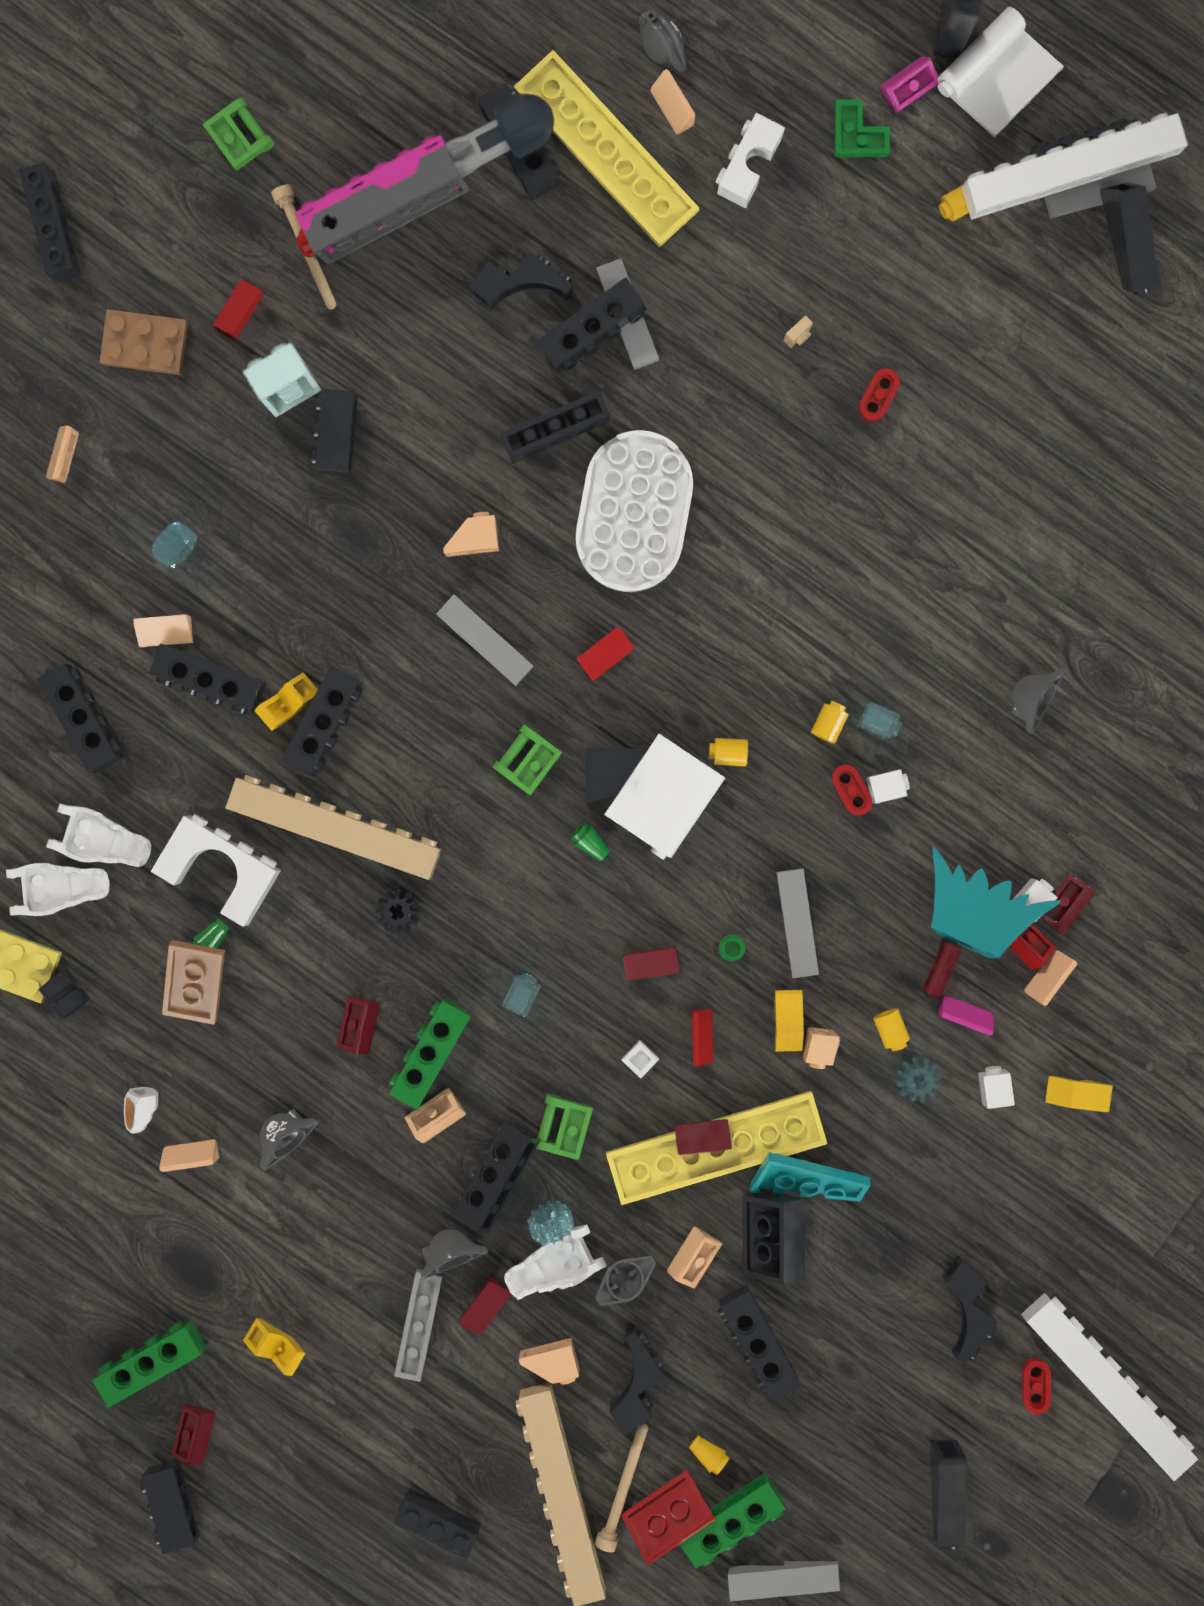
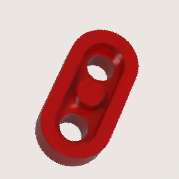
M881 369L872 378L859 404V413L866 421L875 422L880 420L888 409L899 387V377L893 370ZM880 381H887L889 388H882ZM868 405H875L877 411L874 413L870 412L867 408Z
M850 765L837 767L832 773L831 780L846 810L853 815L866 814L872 807V797L858 771ZM843 773L849 775V781L846 784L840 781V776ZM855 797L862 799L861 806L855 807L853 805Z
M1030 1358L1022 1366V1402L1030 1413L1036 1415L1045 1413L1051 1405V1371L1042 1359ZM1038 1367L1039 1372L1035 1375L1031 1374V1370ZM1034 1394L1039 1395L1038 1400L1031 1401V1397Z

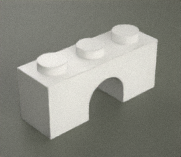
M758 113L755 114L752 121L747 120L740 134L744 136L740 145L735 143L729 154L728 159L731 162L728 168H722L717 177L716 183L719 184L717 194L746 209L760 178V175L749 170L746 161L753 156H761L771 161L783 138L785 127Z

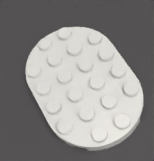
M643 430L621 433L602 445L594 454L589 464L576 528V546L579 558L587 572L597 582L610 589L621 592H637L649 589L663 581L672 572L679 560L692 498L693 477L685 456L678 449V446L668 438Z

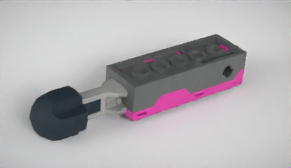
M527 93L515 95L495 106L493 113L496 120L466 136L455 138L448 143H445L441 135L428 137L422 141L419 147L413 150L406 149L400 152L396 159L388 163L382 162L377 164L372 172L364 176L357 175L349 180V184L340 189H330L325 193V197L317 201L312 200L304 203L301 209L295 212L301 225L296 238L301 252L305 257L309 258L317 255L329 265L470 191L464 177L475 171L479 166L509 150L512 151L515 157L522 158L539 149L547 142L554 127L555 119L552 108L546 100L537 95Z

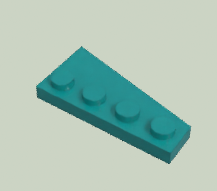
M768 1152L750 1183V1192L760 1193V1189L773 1190V1194L784 1195L785 1191L800 1192L801 1197L824 1194L826 1199L861 1201L870 1187V1177Z

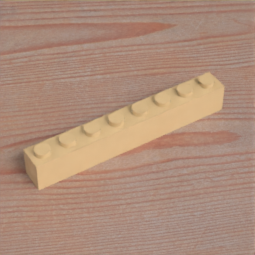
M245 775L244 779H235L226 809L427 880L432 879L442 848L436 847L437 841L422 837L421 841L411 838L412 833L400 828H397L396 832L386 829L387 824L374 819L371 820V823L360 820L362 815L346 810L345 814L335 811L337 806L322 801L320 805L311 803V797L297 792L295 797L285 794L286 788L275 784H270L268 788L260 785V779Z
M548 1382L521 1389L519 1400H516V1408L519 1417L524 1416L526 1425L523 1426V1434L526 1443L530 1442L533 1450L529 1452L530 1461L533 1469H538L537 1487L539 1494H544L546 1503L543 1504L546 1520H551L553 1529H550L553 1546L558 1545L560 1555H557V1562L560 1572L565 1571L567 1579L564 1581L567 1598L572 1597L574 1606L604 1600L606 1587L552 1383Z

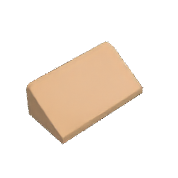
M666 69L651 87V93L673 130L678 135L694 126L695 113L671 73Z
M70 426L59 428L46 475L47 479L61 483L66 482L79 435L78 431Z
M189 615L133 619L139 647L159 646L160 643L164 645L193 643L191 616Z
M1054 950L1046 963L1027 985L1024 992L1038 1003L1047 1006L1076 967L1077 962L1062 952Z
M447 1088L404 1118L415 1139L425 1143L465 1116L466 1112L450 1088Z
M213 1139L166 1146L162 1152L160 1171L167 1172L213 1165L219 1159L217 1141Z
M693 1227L667 1270L675 1281L695 1289L722 1243L703 1230Z

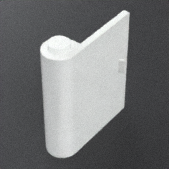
M1007 7L938 77V89L941 94L953 99L994 138L1063 69V65L1024 31L1026 27L1024 18L1012 7Z
M658 734L605 815L651 845L653 848L650 851L664 860L666 856L672 858L725 777Z

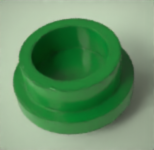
M726 935L719 943V953L727 961H737L745 953V943L737 935Z

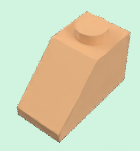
M478 512L473 514V518H467L445 545L444 554L446 557L499 551L495 516H490L489 512Z
M807 1027L803 1059L806 1063H809V1067L825 1069L826 1065L833 1066L840 1039L837 1033L830 1029Z
M572 1338L520 1351V1365L552 1384L558 1382L561 1385L569 1384L579 1377L580 1368Z

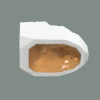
M130 1088L124 1099V1121L126 1129L130 1133L144 1131L158 1107V1092L154 1088Z

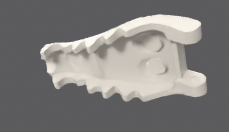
M59 804L57 812L70 815L63 841L49 839L46 848L56 850L69 858L81 862L124 863L135 867H141L146 864L151 853L149 839L128 831L95 810Z
M35 863L6 870L7 878L21 877L24 902L22 906L15 905L10 907V916L50 915L84 901L102 899L109 893L110 882L108 875L103 869L99 868L80 869L49 863Z
M588 1225L573 1227L558 1233L547 1240L522 1263L509 1269L505 1273V1283L510 1293L519 1300L536 1291L542 1293L553 1291L556 1288L565 1289L581 1283L596 1271L605 1268L607 1264L604 1258L601 1257L593 1260L582 1238L590 1233Z

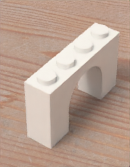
M196 814L193 817L183 816L151 872L172 885L181 884L194 860L202 852L209 849L224 852L233 860L238 877L237 884L220 913L242 927L249 925L281 871L275 867L277 862L265 855L262 858L252 853L254 849L241 841L239 844L230 840L231 835L220 828L213 830L207 826V820Z

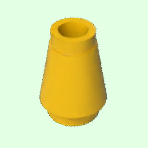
M699 1435L689 1446V1449L693 1451V1454L709 1473L713 1472L715 1475H718L729 1460L725 1450L701 1438Z

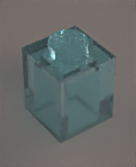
M869 702L857 728L882 739L890 740L892 736H897L901 728L902 722L899 721L901 714Z
M523 973L522 976L516 974L502 1007L526 1017L541 986L536 983L538 979L526 973Z

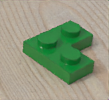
M863 99L836 100L834 157H888L890 154V126H863Z

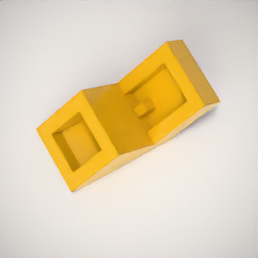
M301 673L285 683L275 696L260 704L254 711L269 729L273 731L313 700L318 689L304 673Z
M776 990L774 1002L776 1022L775 1050L803 1051L802 990Z
M1054 1075L1049 1076L1045 1103L1074 1109L1109 1112L1113 1085L1090 1080L1077 1081Z
M260 1318L255 1319L243 1340L255 1356L272 1359L281 1372L288 1376L294 1374L305 1355L303 1349L291 1336Z

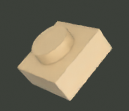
M804 316L785 334L783 341L790 348L796 343L799 346L811 336L809 332L813 325L811 320Z

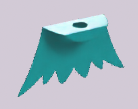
M932 847L935 870V898L931 928L940 937L987 958L1001 957L1011 943L1032 923L1061 902L1058 900L1044 901L1025 906L1029 894L1021 895L1010 901L1011 881H1004L988 890L986 874L983 869H979L966 882L961 866L958 865L952 875L941 854Z

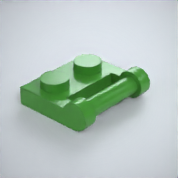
M243 98L235 100L203 123L204 128L235 171L242 168L262 152L270 150L275 144L270 135L264 133L248 111V105ZM239 115L257 140L255 143L250 145L232 120L233 117Z
M523 724L519 730L521 733L501 760L499 762L496 761L492 767L531 796L562 752ZM529 739L533 740L535 745L514 773L510 771L508 767Z
M547 1094L545 1098L547 1105L538 1138L541 1141L537 1149L579 1160L593 1107ZM559 1107L565 1110L556 1143L548 1141L556 1109Z

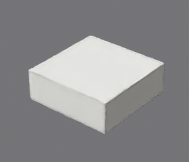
M639 1040L621 1060L641 1079L659 1058Z

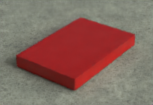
M689 1470L684 1471L621 1514L648 1565L716 1520Z

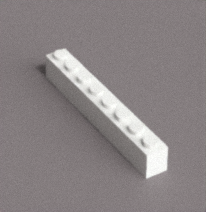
M1167 113L1160 114L1152 118L1151 122L1142 124L1141 121L1126 126L1125 130L1117 133L1115 130H1109L1099 135V138L1089 141V138H1084L1072 144V147L1063 149L1062 146L1055 147L1047 151V155L1037 157L1035 154L1021 159L1020 163L1012 166L1010 163H1004L994 168V171L984 174V171H979L971 174L962 187L971 220L1180 154L1188 144L1178 113L1168 116Z
M1045 1293L1041 1295L1021 1314L1023 1318L1175 1481L1198 1460L1191 1452L1195 1447L1184 1435L1178 1438L1173 1432L1176 1429L1175 1425L1165 1415L1160 1418L1154 1412L1158 1407L1147 1395L1141 1398L1136 1392L1139 1389L1138 1385L1129 1376L1123 1378L1118 1373L1121 1367L1111 1356L1106 1359L1100 1353L1103 1349L1092 1336L1087 1339L1081 1333L1085 1328L1074 1316L1071 1319L1067 1318L1063 1313L1066 1308L1056 1297L1050 1299Z

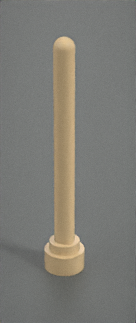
M285 184L275 188L271 194L275 204L284 209L297 238L301 225L293 205L295 203V194L291 185ZM316 255L310 258L305 257L326 307L334 309L336 301Z
M645 1423L637 1427L606 1527L602 1528V1531L598 1532L595 1546L606 1552H614L618 1543L615 1531L648 1431V1426Z

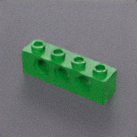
M444 998L441 1003L436 1001L429 1013V1016L433 1017L428 1027L424 1024L422 1025L415 1039L419 1040L416 1048H409L402 1060L406 1064L401 1073L396 1071L389 1085L393 1088L389 1095L417 1110L473 1013L447 998ZM439 1022L447 1024L449 1034L445 1036L439 1035L435 1030V1025ZM424 1046L433 1047L436 1056L432 1059L424 1057L422 1048ZM412 1069L419 1070L422 1074V1080L419 1082L412 1081L409 1077V1071Z
M192 1319L184 1324L182 1321L176 1322L167 1329L168 1333L160 1337L159 1334H155L144 1342V1347L138 1350L133 1347L121 1355V1360L116 1363L110 1360L98 1368L99 1373L92 1381L108 1408L202 1355L207 1346ZM166 1344H174L177 1348V1352H170L167 1349ZM143 1357H150L153 1360L154 1365H147L144 1362ZM120 1370L128 1371L131 1379L124 1378Z
M765 1472L711 1508L716 1520L682 1542L680 1546L696 1569L701 1565L707 1566L715 1560L716 1555L724 1550L729 1551L733 1549L739 1540L746 1535L752 1536L757 1533L761 1525L767 1521L778 1519L786 1509L784 1499ZM752 1504L761 1505L758 1511H750L748 1509ZM730 1519H737L739 1521L735 1526L726 1524ZM707 1534H714L717 1536L712 1541H707L704 1539V1537Z

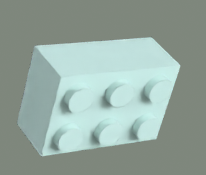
M291 343L275 347L271 351V355L264 359L258 358L248 365V369L243 371L260 401L275 417L321 391L306 363Z

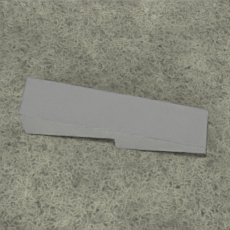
M785 1561L784 1566L731 1565L728 1572L730 1602L840 1591L838 1561Z

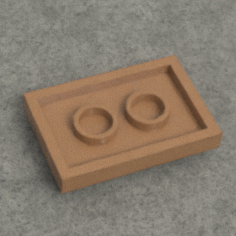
M107 309L100 363L107 366L182 375L188 321Z
M171 940L168 947L162 1015L215 1025L218 1019L225 950Z

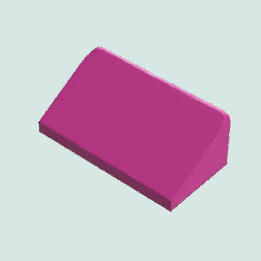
M922 56L881 84L879 89L895 113H898L938 85L939 76L931 58Z
M947 995L942 997L937 1010L939 1016L989 1036L993 1034L994 1016L991 1012Z

